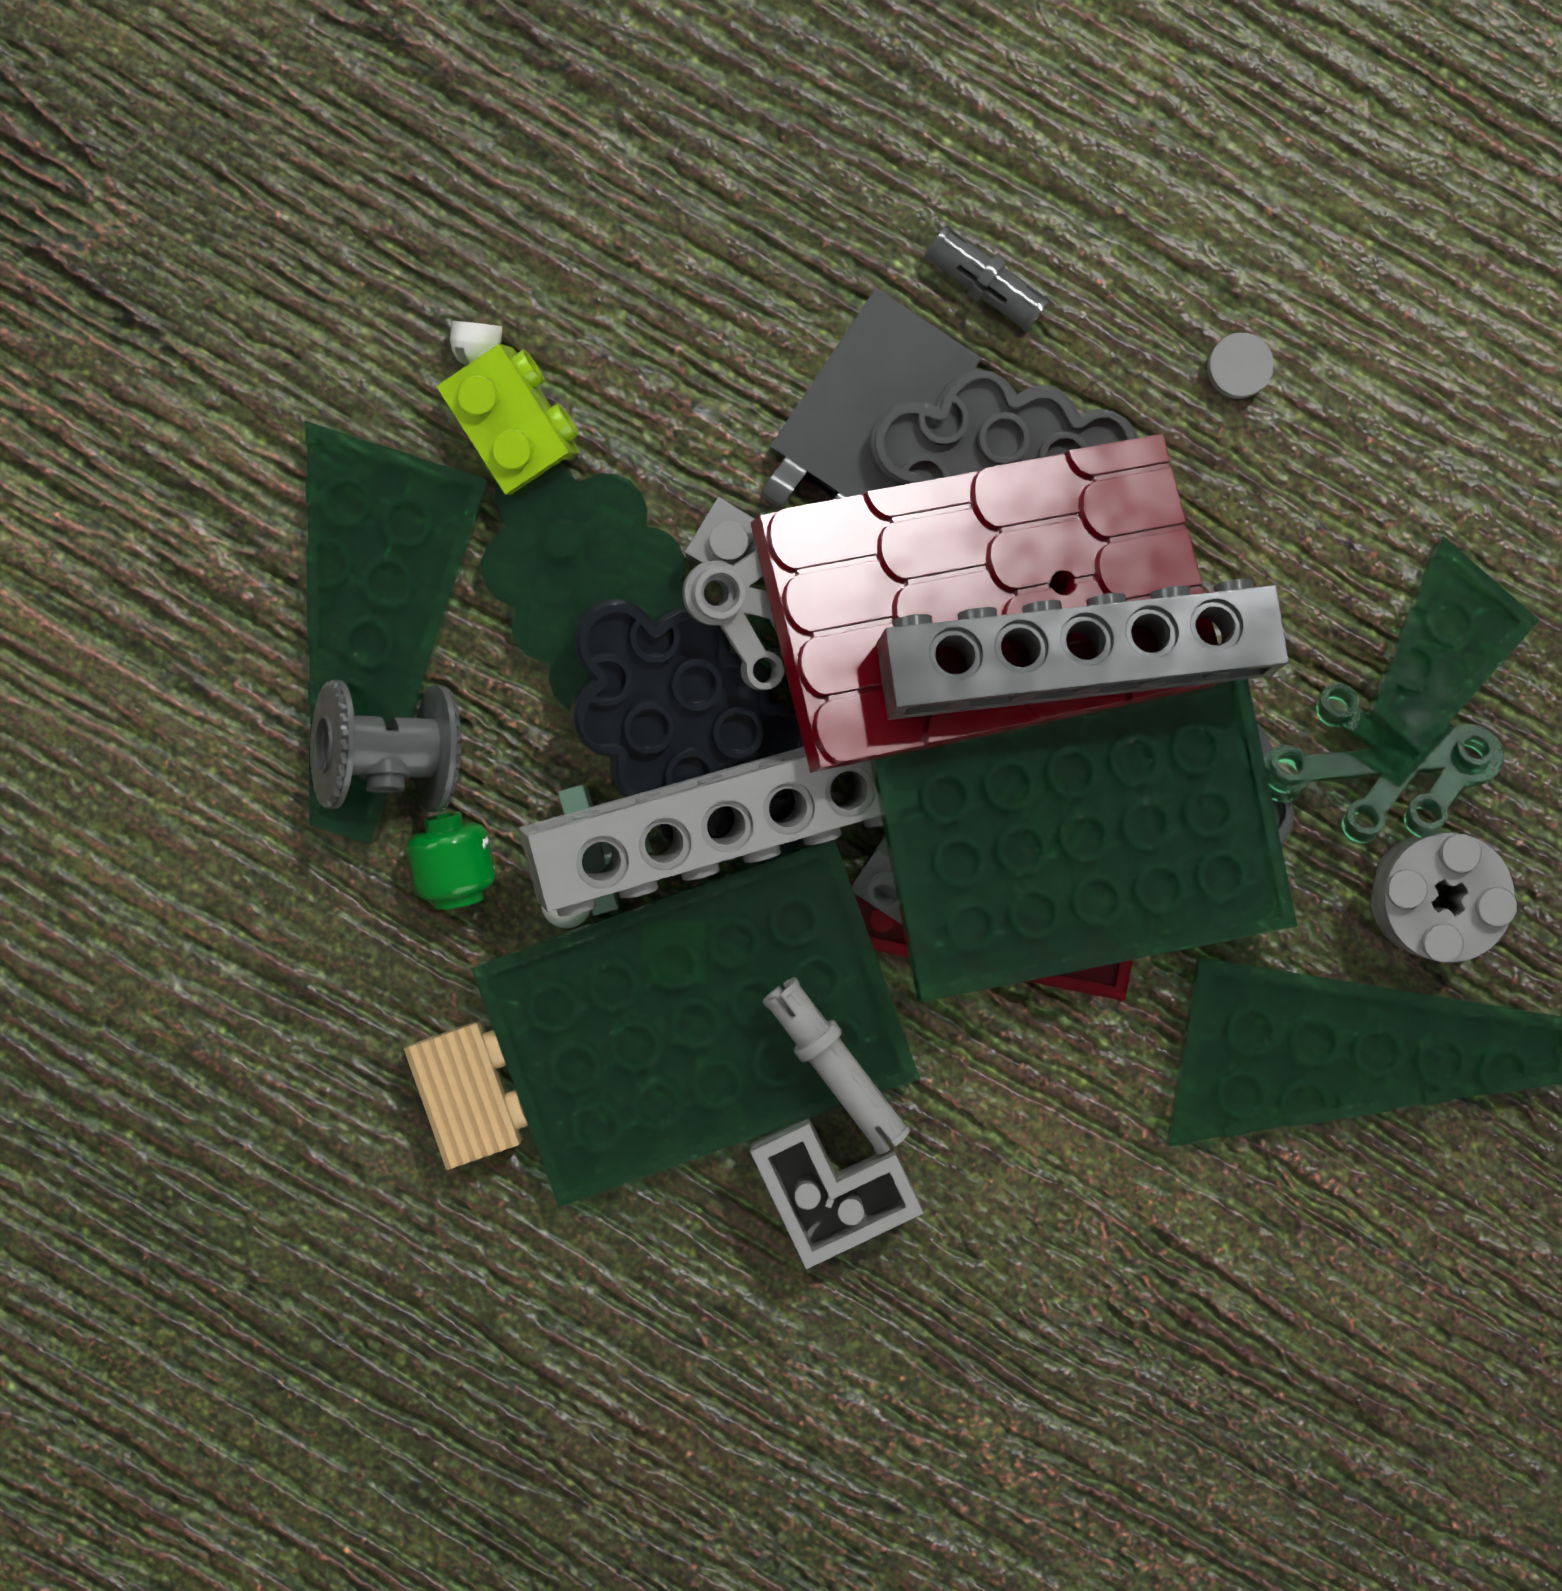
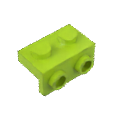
M498 344L436 387L505 495H512L562 460L570 461L578 456L580 451L573 439L579 436V431L569 414L559 403L551 407L538 387L545 382V378L530 354L524 349L517 353L513 347Z

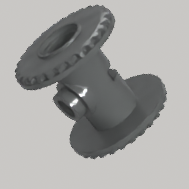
M331 680L322 686L315 704L310 739L312 782L316 799L319 800L320 805L327 809H338L346 798L352 775H359V778L366 780V791L376 793L404 791L405 779L414 777L419 801L427 812H439L448 807L449 801L452 800L453 792L456 789L461 756L459 710L457 709L454 694L451 693L449 688L442 685L430 686L421 700L417 718L394 717L385 726L382 717L354 716L352 698L344 681Z

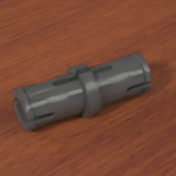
M948 224L942 229L924 255L923 259L932 262L968 288L970 291L967 296L976 303L983 299L1019 325L1025 333H1027L1050 301L1049 297L1043 296L1004 267L1007 262L998 254L993 258L989 257L952 230V227Z

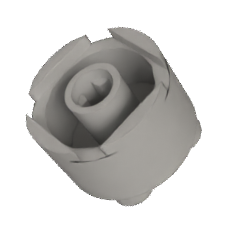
M1420 833L1398 842L1381 859L1376 870L1373 894L1371 893L1373 916L1386 938L1395 946L1410 954L1438 962H1461L1485 953L1503 936L1517 911L1512 877L1501 857L1484 842L1466 834ZM1436 884L1451 887L1452 893L1447 897L1450 905L1447 909L1433 907L1431 903L1439 896L1435 888Z

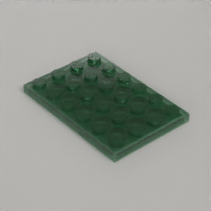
M1248 679L1222 682L1212 687L870 760L918 1002H926L1297 927Z
M835 839L796 849L494 957L471 967L558 1207L842 1107L843 1105L809 1061H800L793 1051L795 1050L796 1043L771 1010L763 1004V1000L770 992L778 986L784 990L786 988L783 985L784 982L793 977L798 979L800 986L827 1021L835 1020L842 1030L839 1038L880 1092L920 1079Z

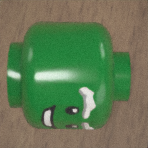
M461 812L443 813L423 819L425 830L414 834L406 844V852L416 895L422 899L433 901L434 909H453L484 900L483 890L493 884L496 874L486 828L481 824L463 822Z

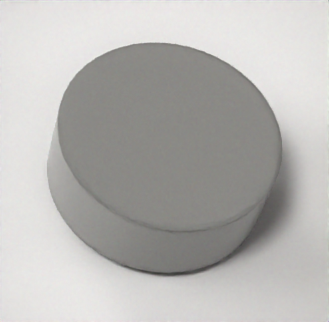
M1234 333L1222 339L1213 348L1207 363L1208 377L1214 388L1222 395L1233 399H1245L1257 394L1267 385L1274 369V359L1270 348L1261 338L1250 333Z

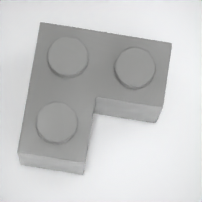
M809 1116L751 1143L750 1152L806 1269L924 1214L920 1201L893 1146L886 1153L874 1154L835 1173Z

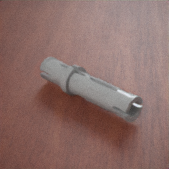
M796 977L784 982L783 985L786 987L784 990L780 986L776 987L765 997L763 1004L771 1010L796 1043L795 1050L793 1051L800 1061H809L874 1146L873 1148L877 1154H883L890 1150V1146L887 1144L890 1140L894 1146L901 1143L911 1131L909 1126L901 1120L839 1038L842 1030L835 1020L827 1021L802 989Z

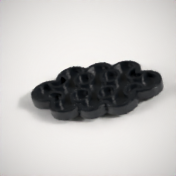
M616 598L595 602L585 608L575 621L571 635L573 655L582 670L589 676V679L582 684L573 697L570 709L571 726L578 740L596 754L610 757L611 781L622 796H632L804 747L796 712L789 706L772 702L773 688L757 690L749 687L743 681L741 676L742 660L737 653L730 652L729 640L720 625H705L698 622L689 614L685 606L671 608L653 620L648 613L635 603ZM757 660L753 667V674L759 682L764 683L770 678V674L766 667ZM791 789L780 790L772 797L769 804V813L773 821L782 820L792 812L795 799ZM730 806L720 807L710 815L707 829L711 838H720L731 830L734 823V814ZM669 824L657 825L662 835L672 842L673 831ZM803 838L779 845L781 853L775 857L784 856L797 848Z

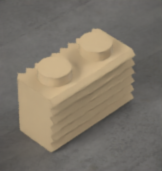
M481 1019L410 1044L404 1048L446 1170L513 1148L522 1142L524 1138L520 1128L529 1126V1118L519 1091L516 1089L507 1092L499 1068L507 1066L508 1059L496 1029L486 1032L485 1025Z

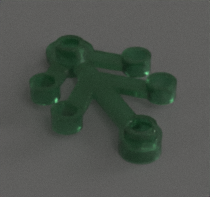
M1394 678L1389 680L1378 695L1377 708L1386 719L1394 722H1405L1430 741L1431 745L1413 746L1358 707V696L1350 686L1343 683H1333L1323 690L1317 700V716L1323 723L1329 726L1342 728L1372 750L1306 755L1303 750L1295 746H1277L1271 749L1261 762L1257 771V783L1260 790L1268 798L1285 803L1292 802L1301 797L1310 782L1381 776L1365 799L1354 801L1342 818V829L1349 839L1357 843H1369L1378 836L1386 822L1385 814L1416 773L1443 771L1430 792L1416 796L1404 813V823L1407 829L1415 836L1424 838L1439 832L1448 818L1447 808L1464 786L1483 785L1496 777L1504 763V751L1498 738L1488 729L1475 724H1464L1454 727L1421 704L1418 688L1407 679ZM1389 694L1401 695L1406 700L1408 706L1394 704ZM1328 699L1342 701L1347 711L1334 710L1329 705ZM1464 746L1476 750L1482 758H1472L1466 753ZM1278 762L1292 765L1298 771V774L1290 775L1283 772ZM1423 808L1430 811L1435 817V822L1428 823L1421 820L1417 815L1416 809ZM1363 814L1368 816L1373 823V828H1363L1358 825L1354 815Z

